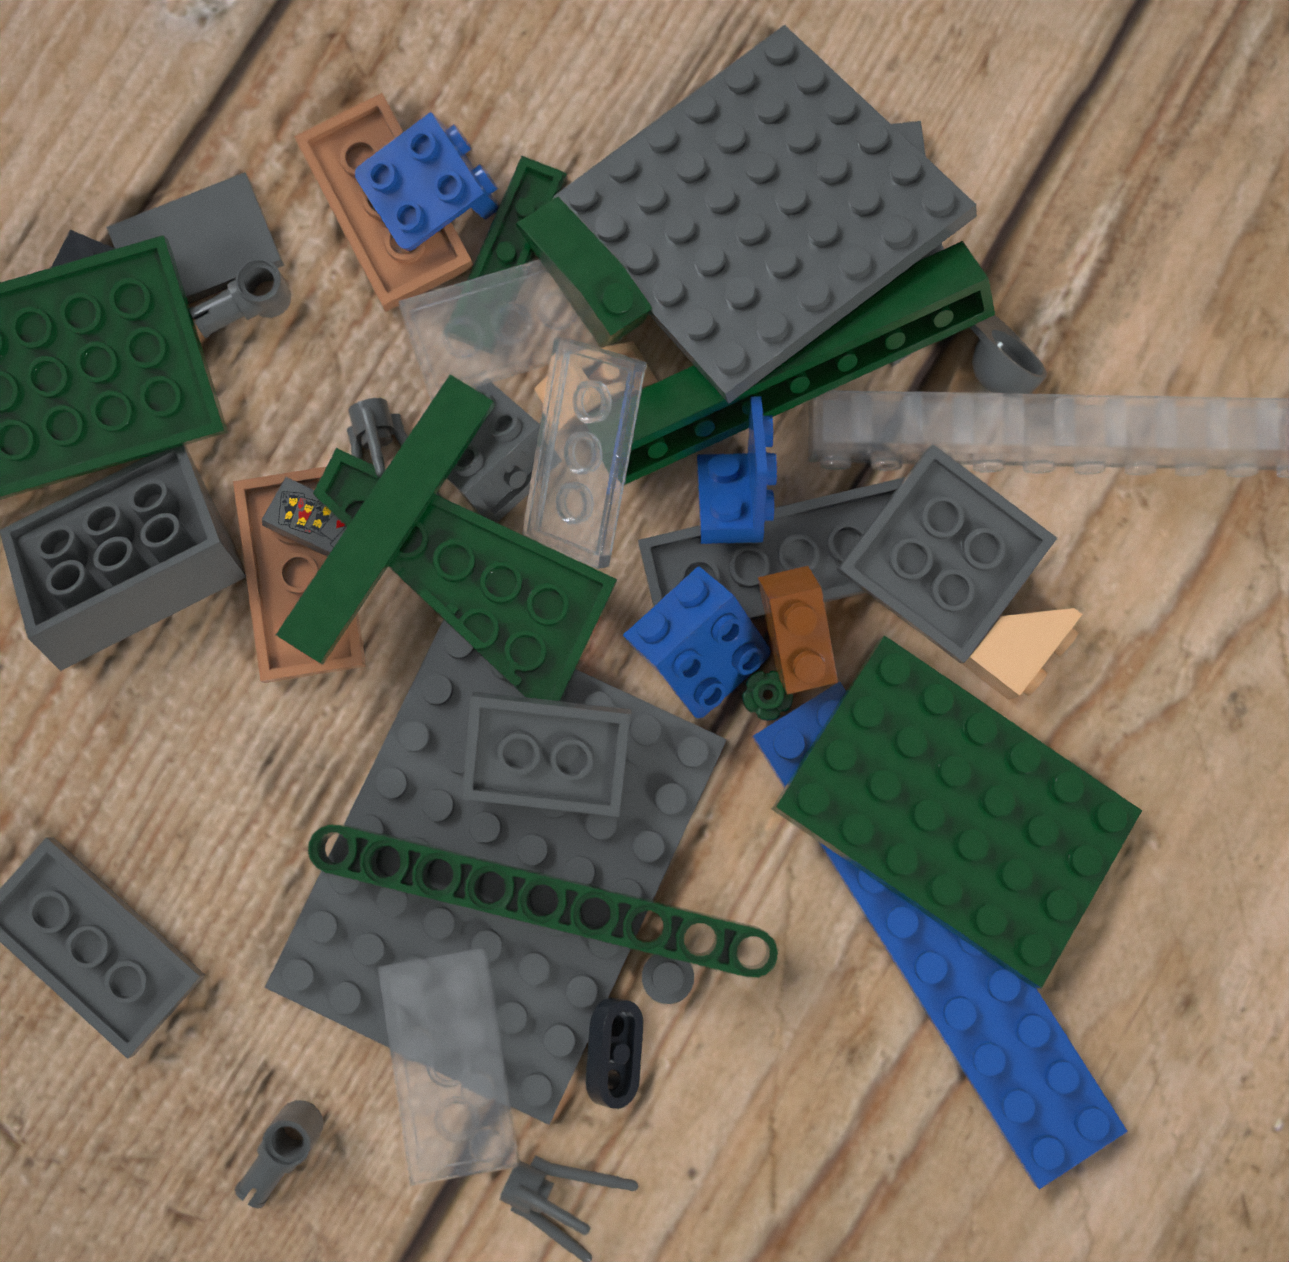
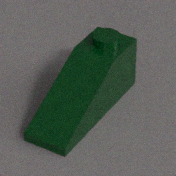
M558 196L517 222V228L601 348L612 345L644 323L652 306L620 261Z

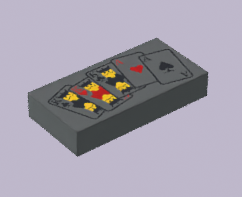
M285 477L261 519L262 526L328 557L347 527L314 496L313 489Z

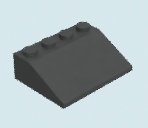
M186 445L147 456L0 530L27 638L60 671L246 578L231 536Z

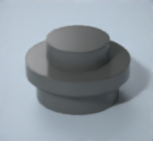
M654 954L646 961L643 967V987L646 993L659 1003L674 1004L680 1002L690 993L694 984L691 963Z

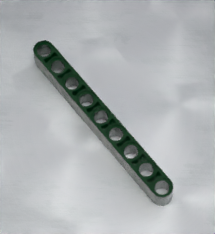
M328 824L320 827L312 834L308 842V855L310 861L317 869L325 873L748 978H759L767 975L774 968L778 959V949L775 940L765 930L757 926L349 825ZM337 833L343 835L349 845L347 857L339 864L332 862L327 857L325 851L328 839ZM386 846L395 848L401 857V866L398 872L391 877L382 874L376 864L379 851ZM436 859L447 861L453 869L452 882L446 889H437L428 880L427 870L429 865ZM489 871L500 874L506 884L505 893L497 902L485 900L478 890V882L481 876ZM545 884L556 891L558 905L553 913L541 915L532 909L529 896L536 885ZM592 897L601 898L609 905L611 918L604 926L591 927L582 920L580 914L581 906L586 899ZM644 910L657 913L663 921V929L660 935L652 940L638 938L632 929L634 917ZM697 923L710 926L715 934L712 947L703 953L690 951L684 943L686 931ZM748 937H759L766 946L764 959L754 966L742 964L737 956L739 944Z

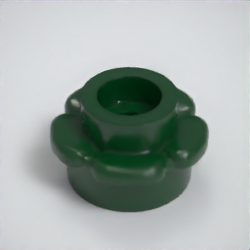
M773 670L769 673L758 671L747 679V689L743 692L742 699L745 708L750 713H756L757 717L761 720L771 721L777 719L782 711L786 712L789 710L793 702V693L787 695L777 671ZM765 690L772 692L773 697L770 700H766L763 697Z

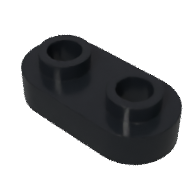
M607 998L597 1005L590 1020L586 1090L594 1103L612 1109H621L630 1104L639 1088L644 1022L640 1008L632 1001Z

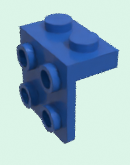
M432 112L428 113L360 164L355 170V178L397 244L406 251L414 250L470 208L484 220L495 214L499 208L498 203L492 196V193L498 190L485 168L481 164L474 168L466 156V153L472 150L465 136L455 124L447 128Z
M700 566L695 568L623 634V637L631 647L659 672L689 712L696 718L705 717L712 709L717 707L725 697L767 660L771 652L770 647L735 596Z

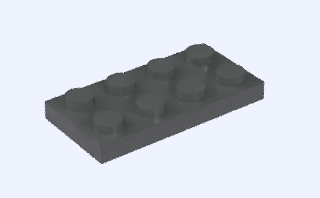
M46 837L0 888V942L127 1059L136 1055L205 976L199 968L54 837Z

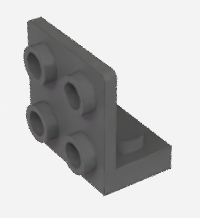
M484 380L475 390L493 400L495 406L447 479L460 491L479 515L497 523L556 470L565 459L536 420L491 381Z

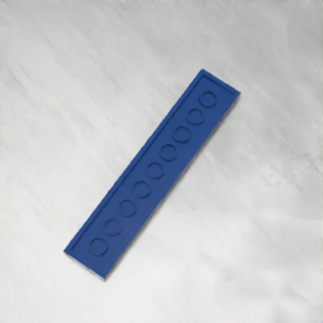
M841 682L836 683L752 736L784 788L845 694L846 690ZM818 841L1027 1175L1039 1190L1128 1132L1036 988H1033Z

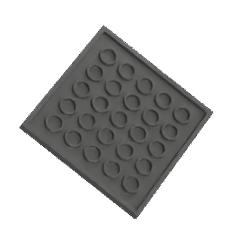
M786 25L776 30L553 197L554 199L558 196L620 261L652 306L649 312L651 318L728 404L977 217L976 203Z

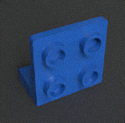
M761 396L750 397L748 453L697 454L701 544L763 542L764 522L774 521L773 490H767V485L777 484L776 453L766 452V447H773L772 415L763 416Z

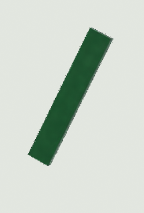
M449 374L276 633L277 637L321 665L325 663L494 408L493 400Z

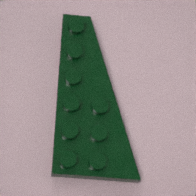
M336 448L313 494L348 527L380 477L376 475L374 465ZM435 495L388 566L524 697L561 701L617 583V579L438 495Z

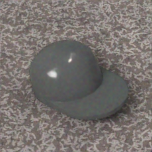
M996 315L970 326L979 337L972 360L973 372L978 381L989 392L1004 399L1017 400L1030 395L1045 380L1047 371L1042 362L1012 329Z

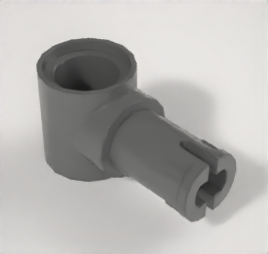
M255 258L248 260L240 266L236 273V280L227 284V290L196 307L189 308V312L193 319H196L194 322L202 335L207 338L210 334L242 317L250 320L257 315L265 318L280 316L288 309L292 293L288 283L272 262L266 259ZM266 281L274 282V286L269 293L263 296H254V291L259 284Z
M295 1100L287 1103L266 1129L262 1142L258 1146V1157L242 1180L235 1186V1193L242 1201L252 1188L256 1189L255 1194L247 1205L253 1208H262L284 1174L294 1171L296 1166L307 1158L323 1130V1117L314 1104L304 1100ZM284 1126H291L301 1133L303 1140L290 1138L286 1134Z

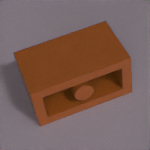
M809 566L758 577L774 666L787 695L838 683L822 587Z

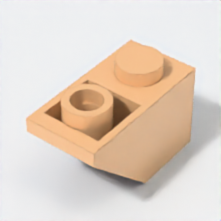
M1075 608L1001 616L996 620L967 661L961 664L1007 700L1018 697L1022 693L1030 696L1048 674L1042 667L1053 652L1061 656L1078 636L1079 632L1073 626L1083 614Z

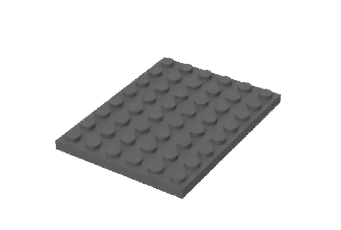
M443 619L344 825L653 901L727 739L575 669L561 702L632 709L620 817L461 799L470 697L472 693L482 692L518 697L524 696ZM341 834L338 835L328 856L336 864L341 863L349 853L348 842ZM386 846L379 851L376 858L378 870L389 877L398 872L401 866V857L395 848ZM443 859L434 860L427 870L428 880L433 887L446 889L453 879L451 865ZM321 871L264 988L550 1125L589 1040L590 1020L593 1011L601 1001L609 997L631 948ZM489 871L481 876L478 882V890L485 900L497 902L503 897L506 884L500 874ZM539 884L532 889L529 902L535 912L541 915H548L556 910L558 896L552 887ZM592 897L586 899L581 906L580 914L582 920L591 927L604 926L611 918L610 907L601 898ZM648 910L639 912L632 921V929L636 936Z

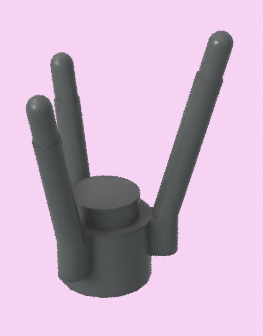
M370 398L359 401L348 409L352 426L347 428V433L351 444V455L363 460L362 445L364 449L370 450L376 475L381 478L386 470L381 448L393 441L391 435H395L400 446L403 445L408 435L404 430L401 415L390 413L386 399Z
M536 1155L531 1165L518 1159L499 1200L512 1206L510 1211L529 1220L582 1262H591L592 1255L541 1215V1212L583 1235H587L590 1232L588 1224L548 1201L554 1183L547 1180L546 1176L549 1175L629 1191H636L638 1189L637 1181L553 1164Z

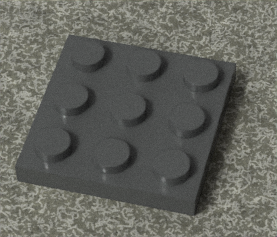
M932 444L926 449L836 570L956 661L965 663L1057 540V537Z

